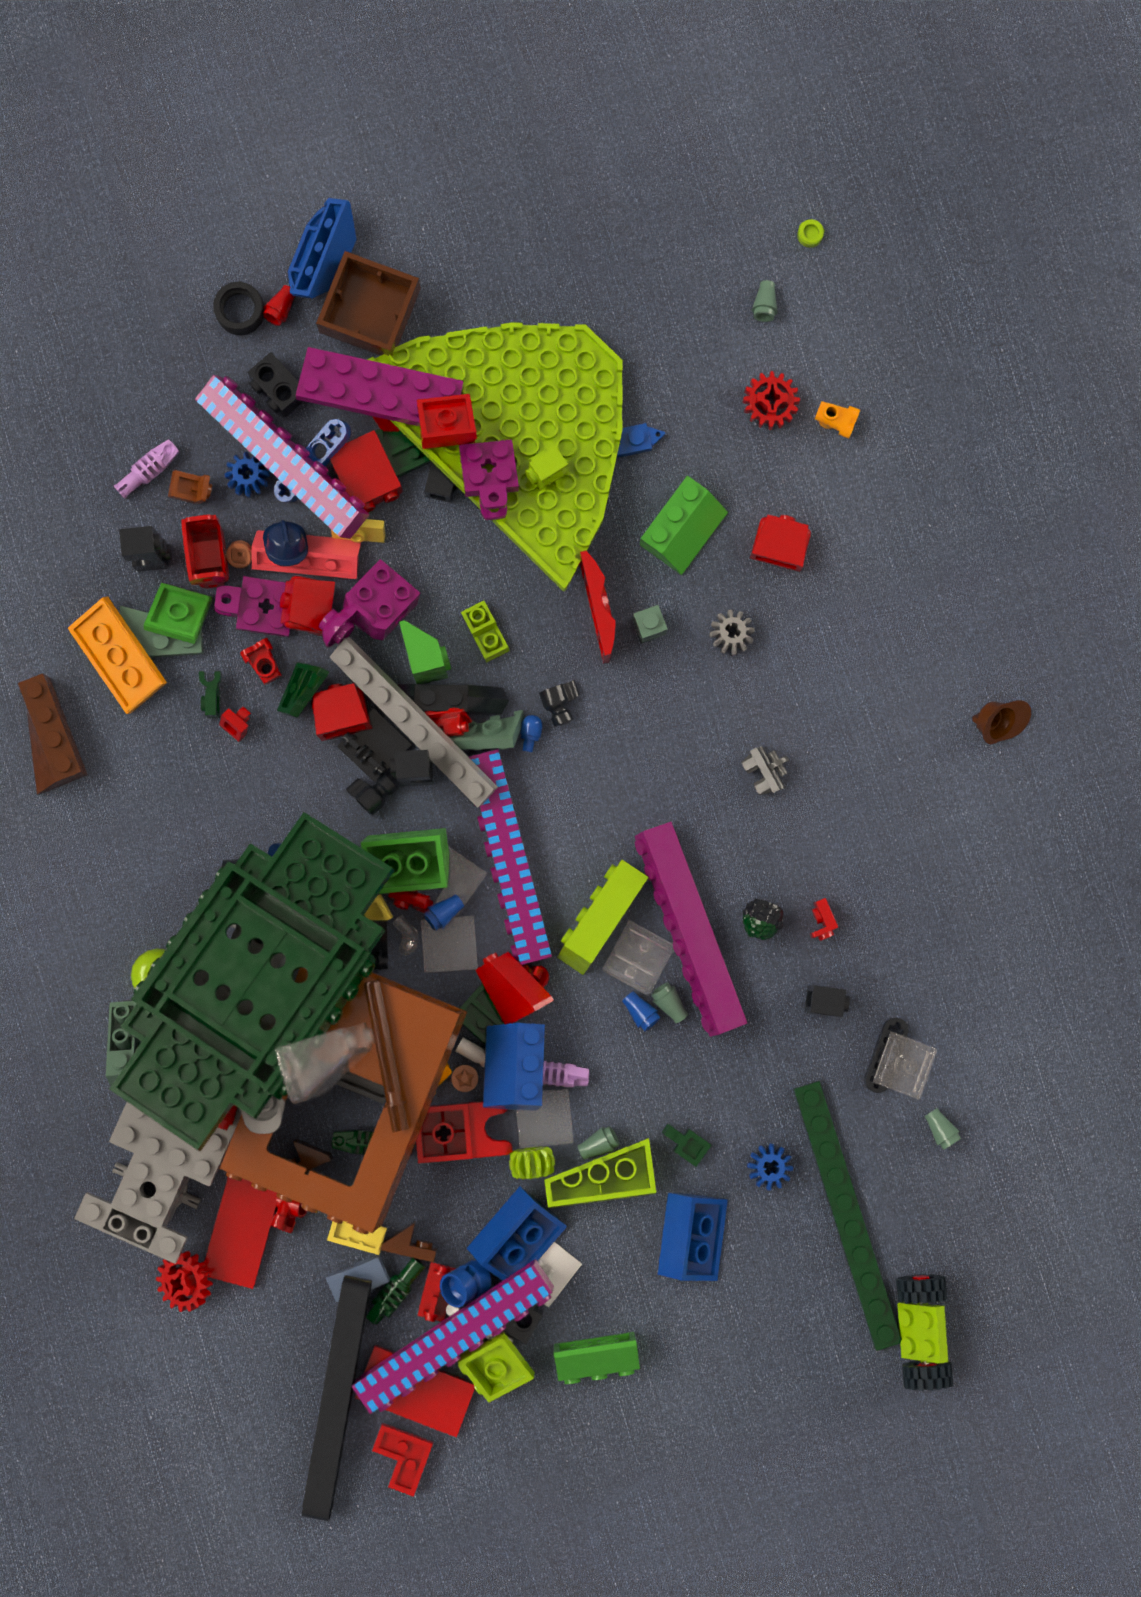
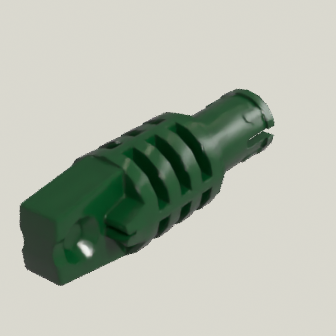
M335 1130L332 1137V1148L352 1154L365 1155L374 1132Z
M411 1258L400 1274L392 1276L390 1281L385 1284L373 1299L372 1303L374 1306L366 1318L376 1325L385 1316L390 1318L411 1292L412 1283L425 1270V1265L418 1259Z

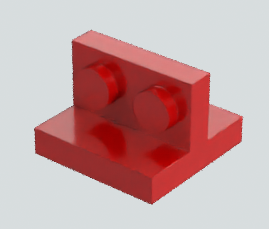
M470 394L417 399L422 449L475 443L477 434Z

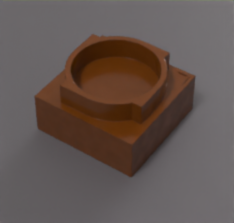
M344 251L316 322L319 333L380 356L383 354L393 356V351L395 347L399 346L420 292L419 278Z

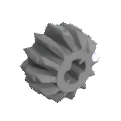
M728 610L727 618L720 613L717 616L719 622L712 621L711 627L716 630L710 632L709 636L711 638H718L713 643L714 647H718L720 644L724 645L721 653L725 654L729 647L731 648V654L736 655L737 647L742 652H745L747 649L745 643L752 644L753 638L748 635L753 634L755 628L746 627L751 622L750 618H746L744 621L740 620L743 612L739 611L737 616L733 617V611ZM731 627H734L736 629L735 633L739 636L734 635L733 638L728 637L729 632L725 629L730 630Z

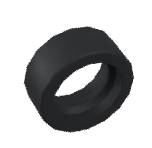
M241 281L231 282L223 286L216 293L213 302L214 314L220 326L228 333L247 335L255 331L263 322V300L259 292L250 284ZM234 295H247L254 303L255 310L253 315L242 323L231 322L224 314L225 302Z

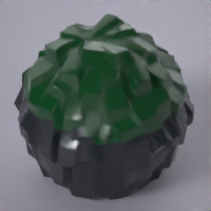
M755 898L753 902L750 901L743 910L742 923L748 937L761 940L772 938L783 927V909L762 899Z

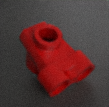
M264 638L255 645L240 652L245 664L250 663L264 685L282 676L271 653L273 647L268 638ZM266 665L272 666V670L268 674L263 673V668Z
M418 890L389 893L388 896L394 901L393 905L406 911L409 907H412L419 912L425 913L427 907L433 905L430 896L418 893Z
M277 1198L276 1207L278 1210L274 1214L270 1226L292 1234L296 1217L303 1218L307 1210L302 1208V1203L295 1200L287 1202Z

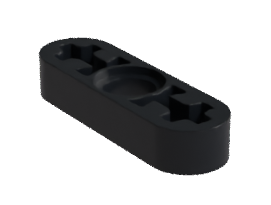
M890 1018L883 1024L864 1077L865 1086L872 1092H884L890 1085L908 1035V1026L904 1020ZM896 1022L899 1023L898 1028L902 1030V1033L896 1034L893 1042H898L897 1048L893 1044L883 1043L884 1037L890 1040L892 1032L888 1028L890 1025L894 1026ZM884 1047L890 1048L894 1054L892 1061L889 1063H883L879 1059V1052ZM875 1063L882 1067H889L888 1073L882 1070L880 1078L884 1080L883 1085H877L876 1088L873 1087L874 1082L870 1081L871 1076H877L879 1072L878 1068H874Z

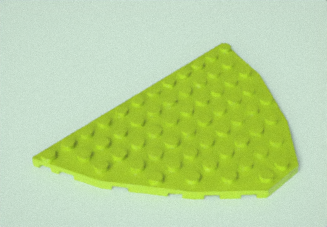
M514 322L501 324L500 327L487 328L486 326L448 332L443 336L430 337L429 335L418 337L395 347L393 356L383 354L376 358L371 357L367 359L464 381L462 394H470L477 434L475 443L511 439L513 443L519 491L507 493L506 517L491 521L564 592L582 561L580 552L588 550L603 522L622 435L623 360L587 325L559 326V324L549 323L522 325V323ZM390 420L465 494L459 445L422 449L419 426ZM551 441H553L568 463V467L565 468L567 474L540 490L536 483L531 484L525 474V470L529 467L530 458L545 449L548 451ZM485 464L482 469L484 468L490 473L495 466ZM479 496L468 497L480 509ZM499 508L489 510L491 512H497Z

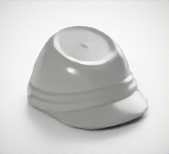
M272 1095L257 1119L240 1109L245 1125L250 1131L258 1134L275 1132L281 1125L285 1101L282 1098L279 1100Z

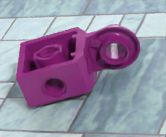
M380 559L345 595L343 609L340 612H337L335 609L331 610L320 622L319 628L323 630L322 636L326 647L330 648L335 643L340 645L344 638L350 636L355 625L373 639L383 641L418 604L420 592Z

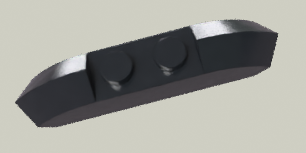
M397 684L423 712L447 711L450 708L464 709L467 714L499 715L503 713L509 702L503 688Z

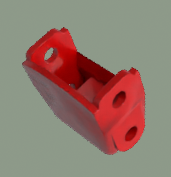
M200 515L181 519L189 582L192 585H198L205 589L224 586V583L229 580V568L226 558L224 532L216 515Z

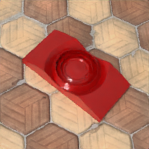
M581 551V572L604 664L610 662L616 621L611 615L604 586L605 576L592 556L587 551Z

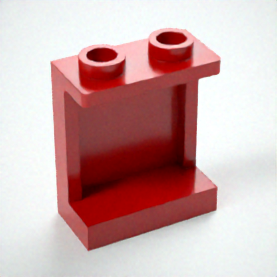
M375 430L345 443L330 459L339 480L346 486L345 492L351 497L353 495L359 498L365 504L363 509L368 513L376 508L375 505L383 501L385 503L395 501L400 497L399 494L403 492Z

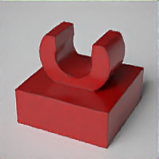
M245 707L240 708L236 714L228 708L221 715L219 725L240 742L247 734L249 726L247 722L250 720L249 716L251 713Z

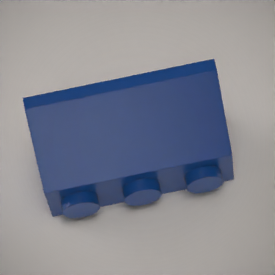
M511 1023L486 1027L483 1108L537 1111L542 1106L544 1024Z
M519 1186L470 1243L467 1250L481 1266L503 1281L534 1259L538 1261L567 1226L538 1199Z
M668 1193L658 1275L681 1281H718L728 1199L686 1193Z

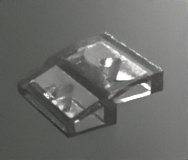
M629 920L602 971L649 996L674 950L673 944Z

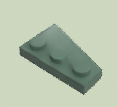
M120 606V615L150 658L203 654L202 628L196 643L192 644L144 630L143 625L148 613Z
M523 710L514 711V716L500 719V715L490 716V720L479 724L472 720V723H468V732H464V735L449 736V738L460 749L482 750L498 748L504 750L514 748L524 719Z

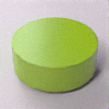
M813 219L802 222L797 232L798 241L808 248L819 245L824 236L823 226L820 222Z

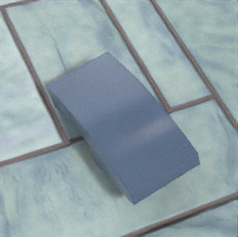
M380 1255L359 1261L352 1267L330 1273L326 1277L336 1302H339L341 1286L345 1275L372 1280L371 1290L390 1281Z

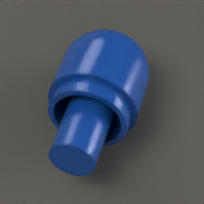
M528 715L522 721L520 738L524 739L522 751L533 752L534 742L539 741V738H541L543 724L536 715Z

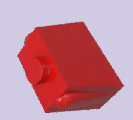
M767 514V517L761 518L749 559L800 572L803 568L811 531L808 528L809 525L795 522L796 519L788 515L776 517Z
M293 576L286 582L285 592L282 593L280 598V608H282L280 623L289 629L322 636L323 630L319 628V624L332 610L335 581H321Z
M354 683L344 686L343 684H334L329 686L328 690L316 692L313 695L311 704L315 719L316 735L321 741L344 736L347 732L353 734L373 728L364 692Z

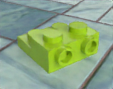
M504 1332L486 1342L482 1339L484 1343L472 1352L467 1349L460 1354L461 1358L458 1360L460 1371L471 1379L477 1393L483 1395L488 1403L534 1379L535 1372Z

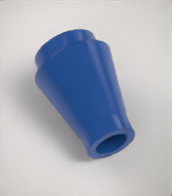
M454 894L448 899L427 907V911L423 913V916L431 928L437 931L439 928L444 929L465 906L461 899Z
M634 991L622 1001L638 1029L642 1028L644 1032L653 1027L661 1018L657 1014L658 1010L639 997Z

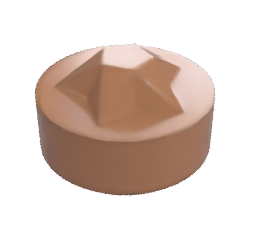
M242 540L232 542L226 551V558L229 564L235 568L247 567L252 561L251 545Z
M461 1065L453 1071L451 1080L453 1086L458 1091L469 1092L478 1084L479 1076L472 1066Z

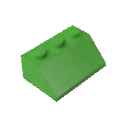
M687 475L640 538L639 545L682 576L728 514V511L706 488Z
M405 620L400 621L404 643L416 683L426 684L448 678L447 671L452 669L445 646L440 647L436 638Z
M446 828L368 835L361 842L362 849L394 869L393 874L379 894L448 887L449 848Z
M634 1332L554 1344V1358L558 1381H564L565 1384L581 1382L580 1378L590 1376L592 1380H601L608 1378L607 1374L617 1372L619 1376H628L634 1374V1370L640 1369Z

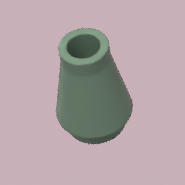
M769 280L760 282L752 307L754 318L758 321L770 322L774 320L775 315L778 313L775 283Z
M669 982L662 984L651 994L654 998L653 1002L670 1016L675 1023H679L688 1016V1012L685 1010L675 986H671Z
M938 1108L924 1116L937 1146L940 1145L943 1150L961 1139L958 1134L960 1131Z
M602 1126L583 1143L577 1145L582 1158L586 1160L593 1156L615 1151V1147L620 1144L612 1127L604 1128Z

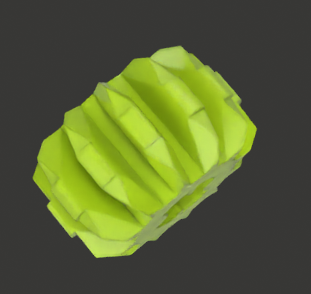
M525 1147L513 1150L510 1153L509 1166L512 1176L516 1179L547 1177L554 1173L555 1159L549 1147Z

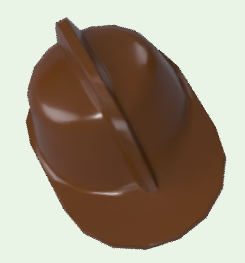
M1023 700L1009 703L988 702L978 714L972 717V720L979 732L983 734L984 741L991 745L1019 735L1030 721L1031 707Z

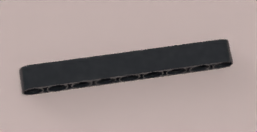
M345 1275L343 1278L302 1506V1517L328 1522L331 1517L353 1395V1388L351 1386L356 1378L372 1288V1280L349 1275Z

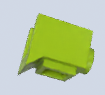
M551 441L548 451L545 449L530 458L529 467L525 470V474L531 484L536 483L539 489L542 490L567 474L565 468L568 467V463L553 441Z

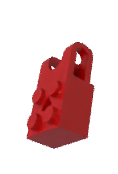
M483 1101L430 1106L416 1140L418 1164L503 1156L512 1153V1144L509 1141L492 1139L485 1130L486 1121L490 1117L504 1114L508 1109L483 1108ZM442 1125L447 1126V1129L451 1130V1134L447 1136L446 1140L442 1139V1135H437V1131L441 1129Z

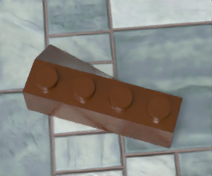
M42 673L19 682L18 685L27 707L37 795L87 776L88 774L50 677Z

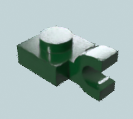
M199 671V681L207 688L205 689V696H201V711L205 712L209 719L220 718L219 684L222 679L220 671H215V678L211 682L206 681V673L204 671Z
M668 1123L662 1130L665 1136L677 1143L673 1151L695 1167H697L711 1147L710 1143L689 1128L684 1135Z

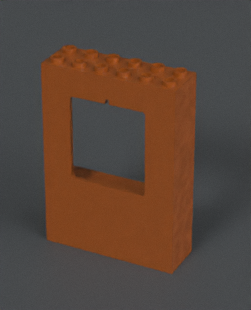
M305 968L299 969L295 979L296 983H303L308 978V971ZM373 972L369 977L363 978L358 986L359 991L352 1001L346 1003L342 1009V1017L335 1025L330 1026L326 1032L325 1042L320 1048H315L311 1056L383 1086L364 989L365 983L379 981L403 1101L407 1102L404 1104L408 1129L392 1132L388 1108H383L352 1186H348L313 1170L306 1174V1167L270 1153L267 1148L273 1133L258 1134L250 1131L245 1125L241 1114L220 1166V1169L227 1171L226 1176L234 1180L241 1181L242 1178L252 1182L251 1186L255 1189L274 1191L277 1193L276 1197L287 1202L295 1200L302 1203V1208L313 1213L321 1211L328 1214L327 1218L339 1224H342L343 1221L353 1225V1230L366 1235L369 1232H375L384 1223L468 1012ZM287 1095V1096H282V1099H283L285 1102H286V1100H287L288 1095Z

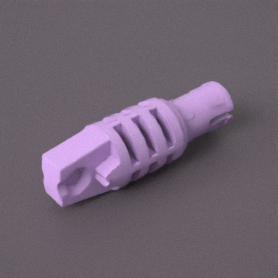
M169 439L151 449L131 466V472L114 485L115 489L119 491L124 499L127 498L142 483L143 485L148 484L164 471L180 453L179 450Z
M543 1061V1085H556L557 1087L563 1086L566 1088L588 1086L589 1069L576 1067V1065L569 1063L562 1064L558 1062L557 1064Z

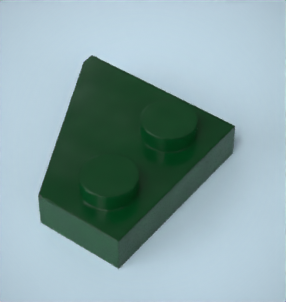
M400 430L399 432L375 431L397 478L431 463V460Z
M297 662L277 711L297 718L328 676L329 671L321 667Z
M483 984L460 1007V1009L468 1011L462 1025L484 1045L486 1043V1027L504 1024Z

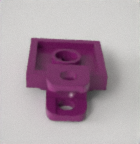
M512 439L459 445L465 497L479 496L480 511L485 520L505 518L507 515V493L519 491ZM485 464L495 466L490 473L486 469H482ZM499 508L497 512H491L489 510Z
M243 576L242 588L233 586H220L217 588L214 604L215 612L223 616L237 618L236 630L289 638L290 629L280 623L282 615L280 598L282 593L285 592V582ZM229 598L231 602L229 604H224L222 602V599ZM264 600H269L270 605L274 606V609L269 610L268 614L262 613V608H258L259 603H263Z

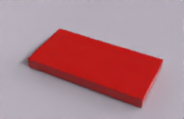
M228 1177L205 1257L206 1266L204 1270L211 1271L212 1273L207 1277L254 1289L270 1233V1225L276 1211L278 1197H276V1192L269 1189L261 1191L251 1186L252 1182L242 1178L241 1181Z
M375 1345L365 1372L395 1352ZM437 1369L438 1374L427 1382H424L422 1379L415 1384L416 1388L405 1397L398 1395L392 1399L393 1404L385 1409L457 1438L475 1387L473 1382Z

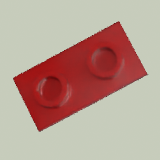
M450 708L447 711L424 712L440 729L443 728V732L448 737L464 735V732L469 731L468 723H472L464 709Z
M434 1262L430 1263L417 1316L424 1317L425 1320L435 1322V1320L442 1322L445 1319L448 1303L441 1294L440 1280L444 1275L457 1268Z

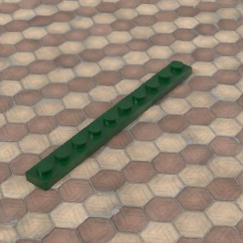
M820 1081L793 1088L874 1348L878 1351L900 1344L901 1337Z

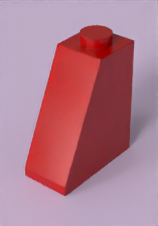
M496 952L482 959L484 965L475 970L504 1024L514 1023L554 1001L552 996L509 952L498 956Z

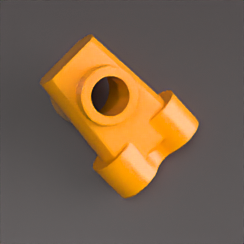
M821 401L815 420L823 428H833L839 431L838 435L849 439L860 409L850 405L848 408ZM826 411H831V412H833V413L835 414V416H834V417L828 416L827 413H826Z

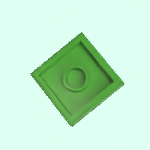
M161 582L144 622V630L195 644L212 604V597Z

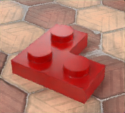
M382 1423L372 1451L397 1460L388 1487L414 1497L433 1442Z

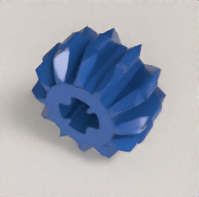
M244 452L243 459H240L238 455H234L236 463L228 462L226 466L231 471L224 473L225 478L230 480L227 483L230 489L235 488V493L238 496L245 490L247 498L251 497V490H255L258 495L261 494L259 486H268V482L264 478L270 477V472L264 470L266 467L254 455L250 459L248 452ZM250 470L253 475L249 474L250 478L244 479L242 474L246 475L245 471Z
M772 1143L768 1145V1152L765 1151L762 1145L758 1146L761 1155L758 1156L753 1152L750 1154L756 1160V1163H747L748 1168L756 1169L749 1174V1177L754 1179L760 1176L756 1181L758 1187H761L766 1180L767 1190L772 1189L773 1181L777 1188H782V1183L779 1179L782 1177L785 1181H789L790 1177L784 1174V1172L793 1171V1166L784 1164L792 1159L791 1156L785 1155L781 1157L785 1150L783 1147H779L774 1154L775 1147ZM775 1160L776 1163L773 1165L777 1167L776 1170L765 1173L764 1170L767 1169L764 1167L765 1162L771 1163Z

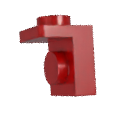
M826 898L814 902L815 908L812 909L817 924L822 923L823 928L809 934L811 938L818 936L819 941L833 936V930L838 928Z

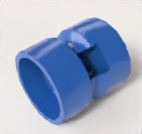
M477 1260L465 1263L444 1275L440 1280V1291L444 1300L455 1308H460L491 1287L489 1271L481 1266Z

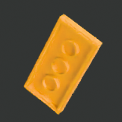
M108 596L102 597L68 627V630L126 714L132 713L167 684V681Z

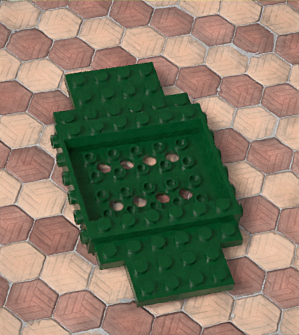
M305 812L300 816L272 857L250 843L235 865L228 861L225 867L223 866L217 871L215 881L209 889H206L201 894L198 901L199 904L194 911L186 915L180 931L169 939L166 945L167 949L163 955L152 963L150 973L146 979L135 987L134 996L131 1000L137 1004L123 1022L121 1028L142 1041V1043L109 1090L199 1152L202 1151L233 1104L257 1119L272 1095L279 1100L282 1096H287L294 1086L293 1080L299 1072H303L308 1067L311 1060L309 1057L315 1048H320L325 1042L326 1032L330 1026L335 1025L342 1017L343 1007L348 1001H352L359 991V984L364 977H369L375 968L374 962L376 959L371 954V951L385 930L365 917L364 914L391 877L394 869ZM231 925H239L242 930L241 935L237 939H229L227 937L228 928ZM254 939H261L264 944L262 950L257 954L250 953V942ZM278 953L284 954L286 958L284 966L277 969L271 966L272 957ZM299 968H305L308 971V978L303 983H296L293 980V974ZM199 971H206L209 974V980L203 986H197L194 982V977ZM227 985L231 989L230 996L224 1001L218 1000L216 997L217 989ZM244 1000H250L253 1003V1010L248 1015H241L238 1011L239 1004ZM266 1015H273L275 1017L276 1023L271 1030H263L261 1028V1020Z

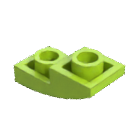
M484 600L461 612L486 663L510 651Z

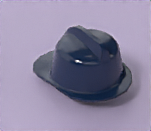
M281 520V522L267 527L263 532L268 559L274 564L293 566L302 562L307 556L308 543L306 534L300 525Z

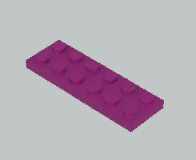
M308 347L295 396L296 400L420 427L417 399L461 395L464 381Z

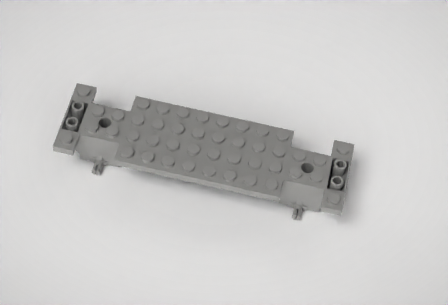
M236 924L231 925L230 927L235 929L231 939H237L241 935V927ZM257 939L252 940L249 944L250 953H259L264 944H260ZM281 953L275 954L271 959V966L276 969L284 966L286 962L285 955ZM199 971L194 977V982L197 986H203L209 980V974L206 971ZM227 985L219 987L216 992L217 999L221 1001L228 999L231 994L230 987ZM244 1000L239 1004L238 1011L241 1015H248L252 1012L253 1003L250 1000ZM273 1015L264 1016L260 1023L263 1030H271L276 1023L275 1017ZM127 1102L109 1142L134 1154L128 1166L117 1162L114 1166L115 1168H113V1173L123 1176L114 1199L111 1203L87 1192L74 1219L174 1264L177 1263L188 1236L167 1228V1225L172 1220L176 1209L182 1203L195 1209L198 1208L201 1198L187 1193L188 1182L191 1178L209 1187L212 1185L242 1114L240 1109L237 1107L233 1126L230 1125L227 1131L217 1127L202 1151L199 1152ZM146 1182H152L155 1185L156 1192L154 1196L145 1194L143 1187Z

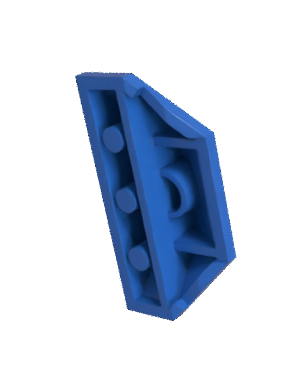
M328 198L324 203V207L318 210L307 223L288 270V279L291 287L290 294L293 296L312 299L329 291L344 251L352 252L356 242V233L351 203L348 200Z

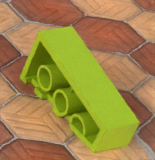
M621 860L618 866L611 865L604 876L608 881L603 888L598 885L590 897L594 901L590 908H582L575 919L579 924L574 931L569 928L560 941L565 945L557 958L582 975L585 974L648 879V876L624 860Z
M649 1138L544 1180L548 1209L657 1193Z

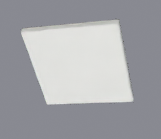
M556 1242L538 1260V1263L554 1285L553 1292L550 1294L552 1298L545 1303L548 1307L582 1265L581 1262Z

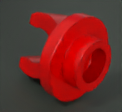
M524 964L523 967L544 988L550 978L547 969L540 965L529 968L528 965Z

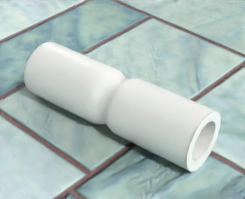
M463 1037L455 1052L484 1067L485 1050Z

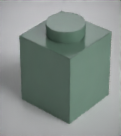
M659 605L633 614L632 620L641 644L666 635L668 629Z

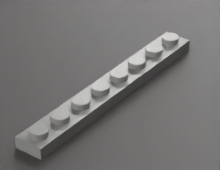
M350 637L344 638L330 658L420 750L429 751L430 760L477 807L482 806L498 788L494 782Z

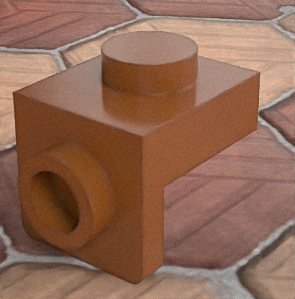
M174 470L172 471L168 497L201 504L206 499H209L211 495L212 484L209 483L210 476H197Z

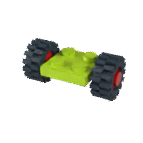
M921 1274L896 1278L897 1299L900 1302L898 1303V1318L901 1337V1358L918 1360L902 1364L904 1388L932 1391L933 1389L942 1390V1388L953 1387L952 1363L948 1362L945 1308L941 1305L928 1304V1302L935 1303L936 1301L942 1302L947 1300L946 1277L934 1274Z

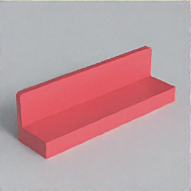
M258 530L256 532L251 547L252 569L357 579L361 542L306 535L308 554L305 559L297 565L280 566L268 559L263 541L264 531Z

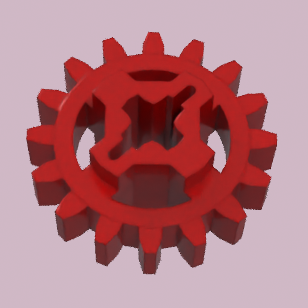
M771 371L767 378L763 373H760L759 381L752 378L750 381L752 387L745 388L744 393L748 396L743 397L742 403L749 405L745 407L744 413H752L750 422L756 419L759 420V428L764 423L768 424L769 430H772L773 425L776 423L779 428H782L784 425L783 420L790 423L793 419L791 414H797L798 408L794 405L799 404L800 398L794 396L798 393V388L791 389L790 386L793 380L789 379L785 382L783 380V373L778 378L775 377L774 371ZM763 386H766V389L763 392H758L757 394H755L758 389H760ZM770 392L771 397H773V401H775L772 410L770 401L767 400ZM785 407H787V409L782 414L776 416V413L779 409H785ZM757 408H760L765 413V415L762 414Z
M185 1251L181 1253L177 1263L174 1264L163 1259L164 1265L158 1267V1271L162 1275L156 1277V1281L161 1282L162 1286L157 1290L158 1292L164 1291L165 1295L162 1300L166 1301L169 1299L171 1301V1309L178 1306L179 1312L185 1310L190 1312L205 1304V1298L211 1296V1292L207 1288L212 1286L213 1282L207 1280V1276L212 1273L211 1271L204 1270L206 1266L205 1261L198 1262V1254L190 1257V1251Z

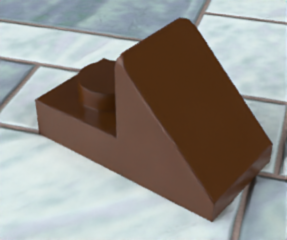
M295 1139L293 1143L300 1161L297 1162L296 1157L289 1161L306 1167V1171L331 1161L333 1157L331 1153Z
M416 1221L384 1241L381 1245V1251L429 1262L435 1261L437 1248L432 1247L433 1243L424 1240H417L416 1243H411Z

